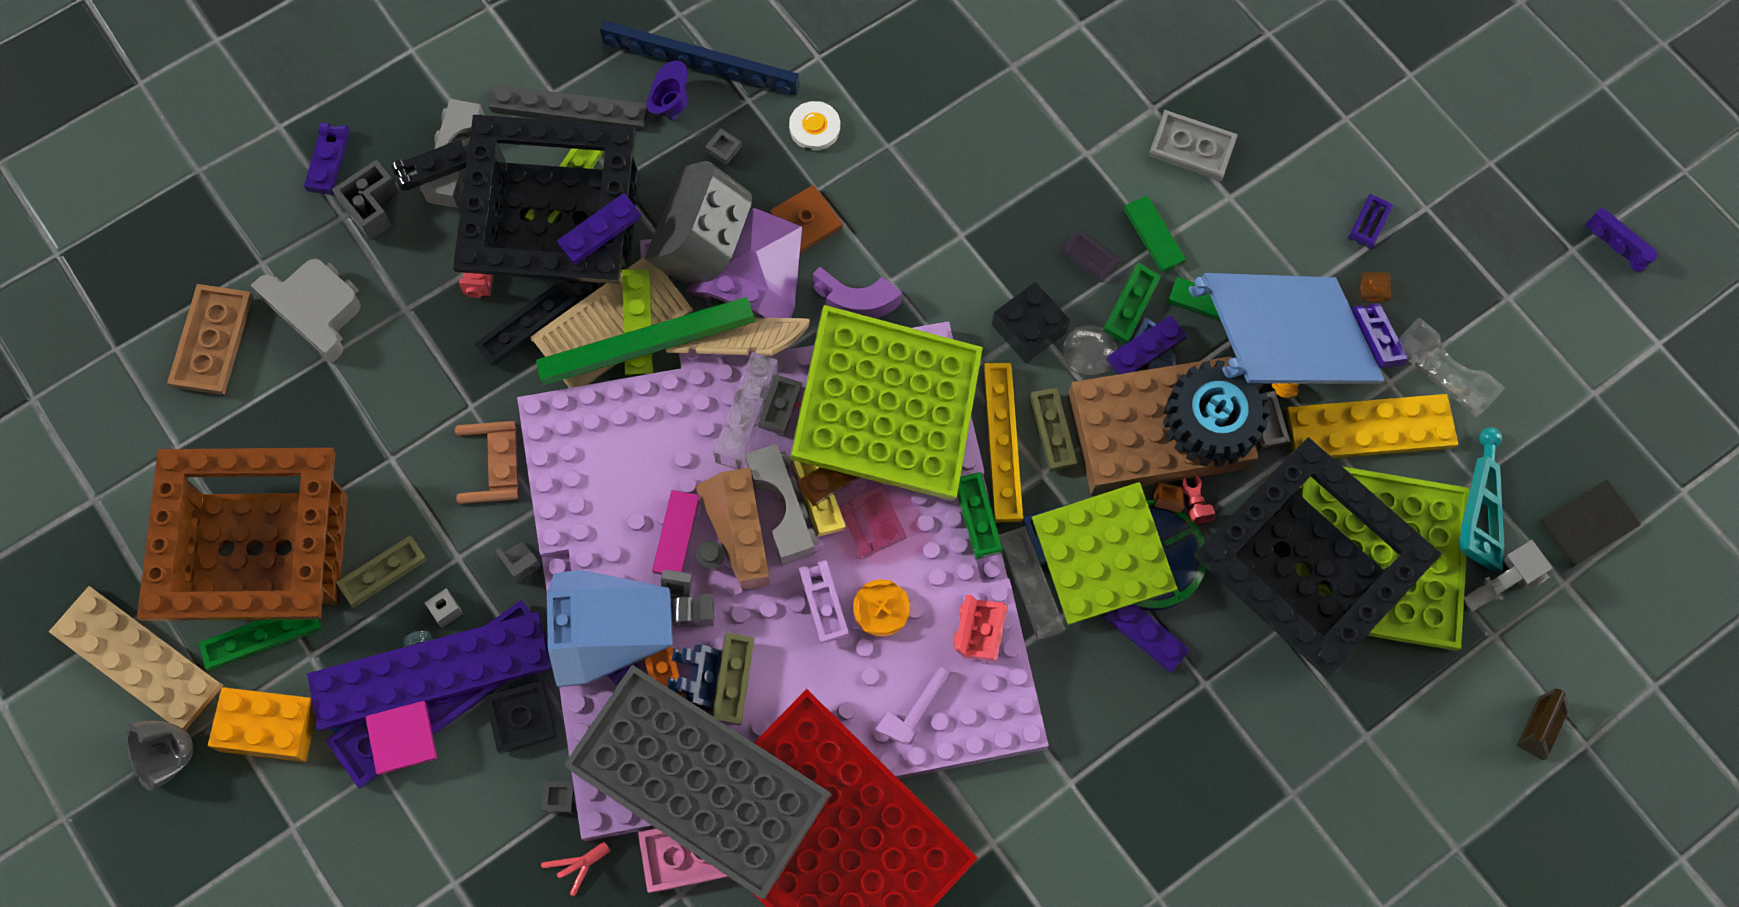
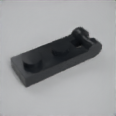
M459 139L413 158L397 160L392 163L391 168L394 175H397L399 178L397 183L400 189L408 191L465 169L468 154L462 140ZM414 170H416L417 174L414 175L408 174L409 172H412Z

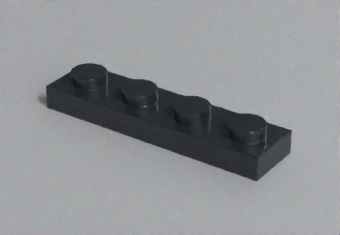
M560 280L476 342L475 346L489 364L494 367L529 341L532 335L578 304L579 300L568 286Z

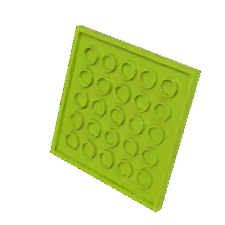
M824 305L821 311L790 460L954 501L958 493L983 347Z
M1344 467L1442 553L1367 636L1454 651L1460 650L1467 555L1459 551V538L1461 536V525L1470 488ZM1312 477L1301 487L1300 495L1381 568H1386L1399 556L1398 553ZM1297 564L1295 566L1296 573L1299 576H1309L1307 566L1304 564ZM1324 583L1317 585V591L1320 595L1324 597L1331 595L1328 585Z

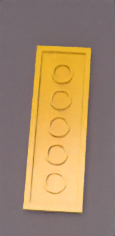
M1448 394L1288 407L1285 411L1293 452L1307 437H1310L1333 459L1452 449L1459 445Z

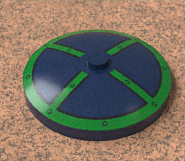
M1146 500L1177 590L1134 605L1138 606L1141 610L1159 611L1182 603L1200 584L1206 568L1193 555L1205 541L1194 521L1191 522L1190 517L1183 511L1179 513L1154 507V500Z

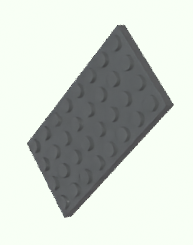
M631 665L563 765L763 900L766 899L832 795L826 789L634 665Z

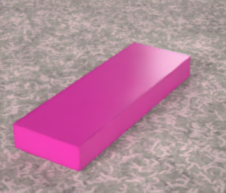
M671 490L652 572L654 574L662 575L663 569L683 572L700 500L699 495Z

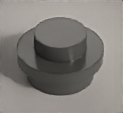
M713 540L701 543L696 551L698 563L706 569L719 567L725 558L724 548L720 543Z

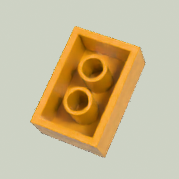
M222 687L208 746L224 753L307 762L316 722L312 699Z

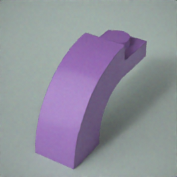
M821 267L813 273V287L819 295L826 297L827 306L876 319L892 312L901 304L902 292L883 277L869 287L856 289L843 285Z

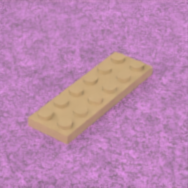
M90 586L86 588L49 631L166 721L183 728L185 731L224 686Z

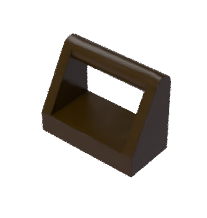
M1553 689L1538 697L1516 746L1541 760L1548 758L1570 709L1564 691Z

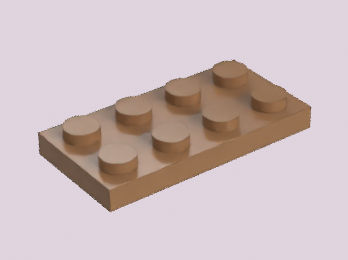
M197 284L167 381L171 388L225 396L253 300L251 292Z

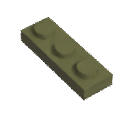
M1058 388L1031 392L1030 399L1049 472L1076 467L1077 459Z
M410 535L336 583L349 604L354 608L426 562L427 558Z
M729 632L724 634L711 715L722 723L737 726L742 724L755 637Z

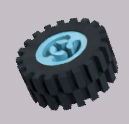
M1220 360L1216 361L1214 367H1211L1210 361L1202 362L1199 369L1193 366L1187 371L1186 375L1183 374L1178 379L1167 399L1163 414H1167L1163 420L1164 428L1170 427L1167 433L1169 441L1174 439L1178 441L1174 448L1179 453L1183 449L1188 451L1186 459L1193 462L1195 457L1201 458L1200 465L1208 466L1211 460H1214L1215 467H1223L1227 460L1231 465L1236 463L1240 457L1244 458L1263 435L1262 433L1267 428L1269 422L1266 419L1270 415V407H1264L1269 400L1267 393L1259 394L1263 385L1261 383H1247L1244 374L1227 378L1222 370L1225 361ZM1213 396L1201 414L1199 402L1206 397ZM1218 409L1221 412L1218 414L1215 410ZM1234 409L1236 415L1235 423L1222 427Z

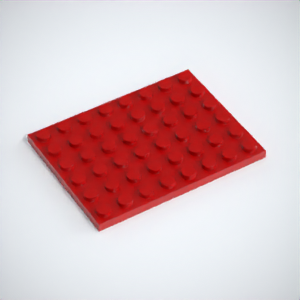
M807 688L754 742V744L832 794L766 899L763 900L755 895L765 907H934L978 859Z

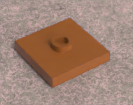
M814 185L770 210L771 215L802 226L800 253L843 228L842 222Z

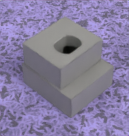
M447 588L425 602V605L441 628L464 614ZM446 601V606L440 610L437 609L439 605Z

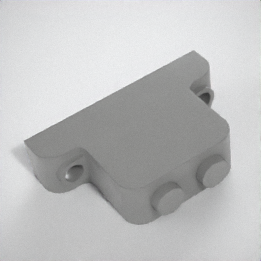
M311 259L284 282L277 277L263 275L250 285L269 307L329 362L333 363L342 355L343 345L341 341L343 338L338 331L360 311L361 303L355 295L359 290L348 279L345 282L339 278L341 274L332 264L328 263L325 265L318 259Z

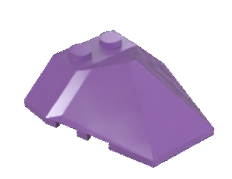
M753 208L747 215L734 253L726 268L711 281L689 285L686 292L708 302H712L713 298L728 303L748 297L753 314L759 317L791 318L796 305L802 226Z

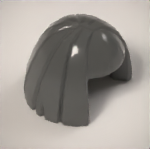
M139 721L126 726L125 742L127 743L128 757L130 761H133L131 766L136 777H139L138 781L146 790L153 791L163 786L184 769L191 760L193 741L183 728L161 721Z

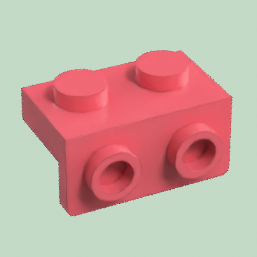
M966 595L964 603L960 606L959 629L955 632L953 640L955 651L964 658L997 662L1008 606L1004 602L977 600L972 595Z

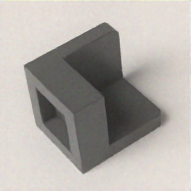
M523 541L503 553L501 548L495 551L518 584L542 568L534 554Z

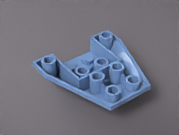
M585 570L554 573L547 591L548 652L557 687L589 684L672 647L670 588Z

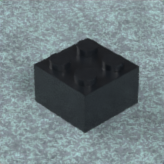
M1035 281L996 310L991 325L1025 363H1028L1067 333L1071 320Z

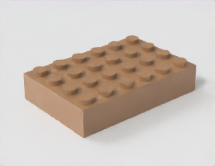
M1231 356L1071 382L1067 395L1090 494H1103L1140 482L1141 487L1155 485L1156 482L1180 481L1184 477L1185 479L1195 478V475L1204 477L1251 469L1258 459L1255 446L1244 458L1240 457L1236 463L1231 465L1227 460L1223 467H1215L1214 460H1211L1208 466L1200 465L1201 458L1195 457L1193 462L1186 459L1188 451L1183 449L1179 453L1174 448L1178 441L1176 439L1169 441L1167 433L1170 427L1164 428L1163 423L1167 415L1163 414L1167 399L1178 379L1183 374L1186 375L1187 371L1193 366L1199 369L1202 362L1210 361L1211 367H1214L1217 360L1225 361L1224 366H1230L1228 361L1231 359ZM1213 396L1206 397L1199 402L1201 414ZM1218 409L1215 410L1218 414L1221 412ZM1234 409L1222 427L1235 423L1236 415Z

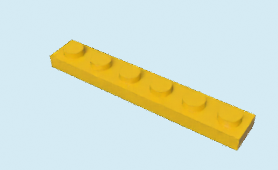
M1011 362L984 363L995 522H1022L1023 509Z

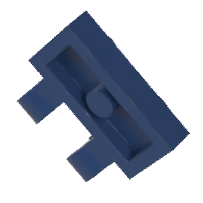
M703 644L695 645L694 650L689 648H683L682 651L673 649V662L692 666L689 679L684 677H678V679L668 678L667 687L676 693L687 694L686 700L695 706L711 710L713 708L721 650Z

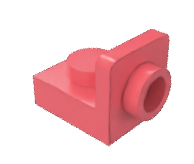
M464 273V278H460L459 285L463 294L469 297L491 296L494 275Z

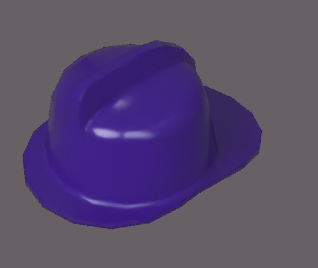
M671 61L662 66L657 72L646 104L647 110L650 113L661 114L669 120L675 121L678 114L686 108L689 98L685 89L688 75L685 64L681 61Z

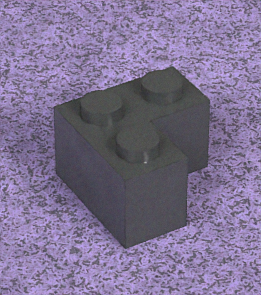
M377 159L332 189L340 205L369 241L392 227L380 205L399 192L393 179Z

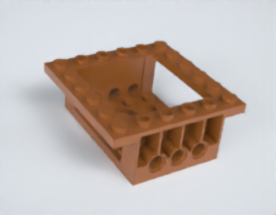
M333 448L158 449L137 619L140 621L321 619L322 605H339L340 588L336 582L341 580L348 496L333 479L336 451ZM301 476L299 493L203 494L188 481V477ZM286 542L291 543L292 549L287 555L281 556L278 554L280 545ZM227 543H233L235 547L233 553L228 556H222V547ZM255 543H262V552L259 555L251 556L249 552L251 546Z

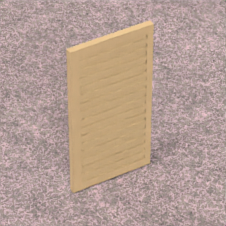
M645 257L626 269H650L652 325L687 315L693 311L692 307L667 275L645 260ZM622 273L620 284L606 283L531 336V341L536 344L545 357L624 334ZM617 364L570 377L563 381L568 388L589 385Z

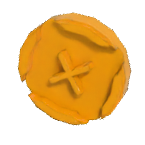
M877 579L866 583L858 591L853 602V615L857 625L865 633L874 637H888L898 633L905 626L910 615V601L907 593L894 582Z

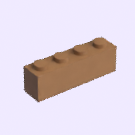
M750 467L721 472L696 485L697 493L702 500L741 589L747 590L769 586L770 578Z

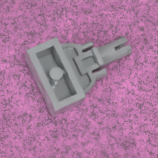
M1533 540L1509 553L1503 559V564L1508 571L1494 580H1491L1489 577L1485 578L1482 586L1464 597V603L1471 612L1493 599L1501 601L1504 599L1501 593L1517 583L1521 588L1529 585L1533 589L1550 578L1547 573L1553 567Z

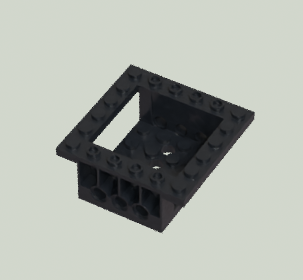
M473 114L453 264L454 271L460 273L620 284L622 270L630 267L635 223L576 265L573 264L562 250L557 240L578 226L574 223L577 215L584 214L589 218L623 193L626 194L636 207L640 176L634 159L635 126ZM499 143L605 151L603 170L507 163ZM530 208L535 211L533 220L529 222L521 220V216L525 211H529ZM557 210L562 215L561 220L555 224L549 223L547 221L548 215Z
M1307 437L1195 552L1193 557L1324 677L1328 678L1442 553L1310 437ZM1312 477L1398 553L1399 556L1386 568H1381L1297 492ZM1283 545L1286 547L1288 556L1285 558L1278 557L1274 552V546ZM1297 564L1307 566L1309 576H1299L1296 573L1295 566ZM1319 583L1328 585L1331 595L1328 597L1320 595L1317 591V585Z

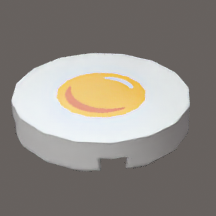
M810 101L801 104L793 111L790 116L789 131L792 139L798 146L804 149L805 147L811 148L813 151L823 150L836 142L840 133V118L830 105L823 102Z

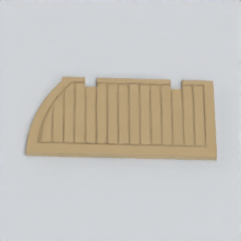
M754 317V323L666 349V352L689 353L690 350H696V354L749 355L751 351L756 352V356H773L797 341L807 330L810 321L809 319Z

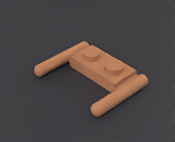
M516 421L466 424L455 427V434L457 436L487 434L490 491L459 493L456 496L458 504L519 499Z

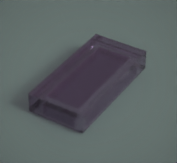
M1079 229L1063 245L1061 250L1101 282L1110 275L1120 262L1119 259Z

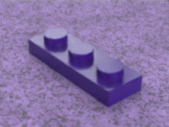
M623 193L558 239L557 242L573 264L576 265L642 218V216L626 194Z
M1169 316L1110 354L1106 361L1117 375L1137 372L1183 342L1188 335L1175 319Z
M1134 604L1108 612L1104 617L1169 673L1176 668L1190 651V649Z

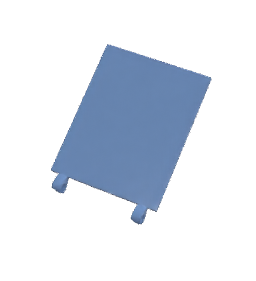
M1204 273L1202 277L1194 280L1196 286L1189 287L1193 297L1210 294L1237 358L1229 359L1228 363L1230 366L1222 368L1227 378L1244 374L1247 383L1382 384L1385 381L1336 277Z

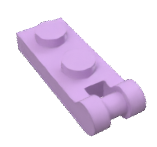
M826 560L817 562V566L807 568L806 565L798 568L821 644L849 636ZM821 576L823 582L813 585L811 579Z

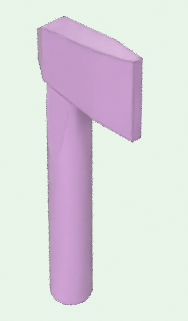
M943 667L938 669L904 722L888 711L875 731L901 744L909 743L914 736L913 728L948 677V670Z

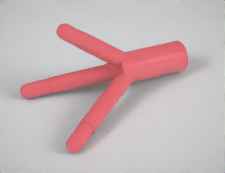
M602 842L581 857L543 862L541 867L550 868L571 865L557 874L558 878H562L582 867L570 892L571 896H575L589 866L609 853L610 849L605 842Z

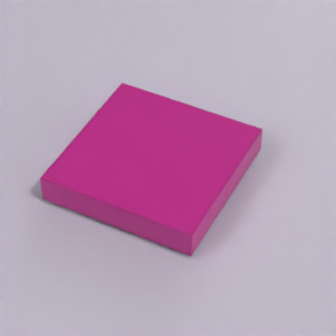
M425 701L365 716L376 774L382 775L438 759Z

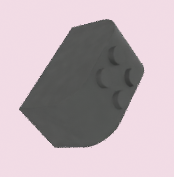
M709 161L680 167L645 260L684 286L713 280L722 273L732 258L751 207L752 195L750 191Z

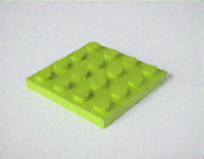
M1140 482L1032 516L1068 625L1177 590Z

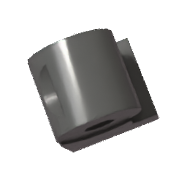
M703 594L700 597H680L671 600L672 625L680 627L714 626V601L712 594Z

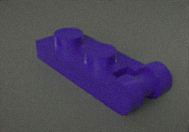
M320 123L319 136L304 184L306 191L333 195L332 189L335 187L349 139L350 131L348 126L339 125L338 127H333L330 123ZM330 137H336V142H329Z
M1603 207L1585 224L1594 235L1603 239L1615 252L1625 257L1635 272H1643L1657 258V252L1654 248Z
M1379 303L1370 304L1366 308L1362 305L1353 306L1351 310L1379 368L1405 365L1408 357L1382 306Z

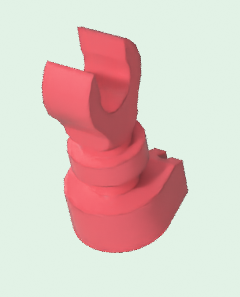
M1195 475L1194 484L1196 487L1191 488L1187 485L1184 477L1181 487L1183 488V493L1189 499L1188 505L1191 509L1188 511L1191 522L1194 521L1196 525L1212 522L1216 514L1213 506L1205 505L1204 497L1201 496V479Z

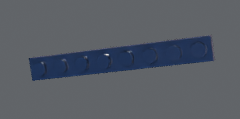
M604 20L600 27L602 42L612 48L620 47L638 55L653 56L660 61H681L687 68L693 67L703 70L708 74L726 76L733 81L748 82L759 88H770L785 95L792 94L796 96L799 90V73Z

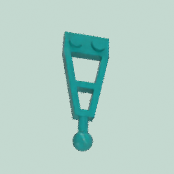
M1488 427L1482 430L1479 435V441L1484 447L1483 457L1477 458L1461 525L1459 551L1492 573L1503 571L1504 559L1500 465L1495 462V449L1501 444L1502 435L1498 429ZM1481 503L1488 507L1489 535L1476 527Z

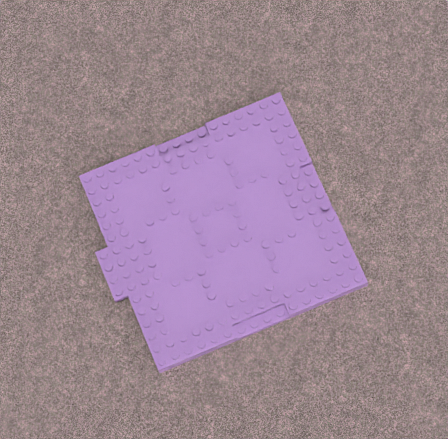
M949 321L913 328L953 339ZM814 345L795 349L787 347L773 356H756V352L751 351L749 355L696 354V350H690L689 353H679L681 369L517 397L546 590L548 591L554 573L577 570L661 586L662 575L654 574L652 569L671 490L698 495L695 488L696 485L721 472L748 468L745 458L746 453L774 444H778L780 452L785 451L788 460L790 459L801 407L794 408L785 436L758 428V422L776 374L802 382V389L797 402H802ZM971 417L961 476L981 472L986 488L985 472ZM790 463V467L786 468L789 478L793 476L795 477L793 468ZM859 478L834 494L846 527L839 532L816 536L818 544L814 545V555L781 565L773 542L772 531L782 522L786 512L785 505L775 493L766 489L755 488L753 484L770 585L747 590L741 589L726 553L723 563L715 569H706L698 563L696 551L701 543L708 540L720 543L700 498L683 573L692 574L691 597L712 594L714 601V626L680 627L672 625L673 649L682 651L683 648H689L694 650L695 645L703 644L722 650L723 638L726 632L755 637L742 724L740 726L723 724L754 743L807 688L898 779L1042 751L1048 748L1047 736L1010 579L1007 578L1002 554L975 560L958 497L951 501ZM800 488L799 493H796L798 503L804 502ZM808 514V518L804 520L807 525V528L810 529L813 528V525ZM826 560L849 636L821 644L798 568L806 565L807 568L817 566V562ZM821 576L811 579L813 585L823 582ZM877 579L894 582L907 593L910 601V615L905 626L898 633L888 637H874L865 633L857 625L853 615V602L856 594L866 583ZM966 595H972L977 600L1004 602L1008 606L997 662L964 658L955 651L953 640L955 632L959 629V610L961 604L964 603ZM645 659L636 662L639 666L638 669L648 675ZM677 663L680 676L689 679L692 665ZM943 667L948 670V677L913 728L914 736L909 743L901 744L875 731L888 711L904 722L938 669ZM608 676L585 685L559 687L569 756L617 687ZM699 707L709 715H712V709L708 710ZM572 772L581 839L584 842L655 828Z

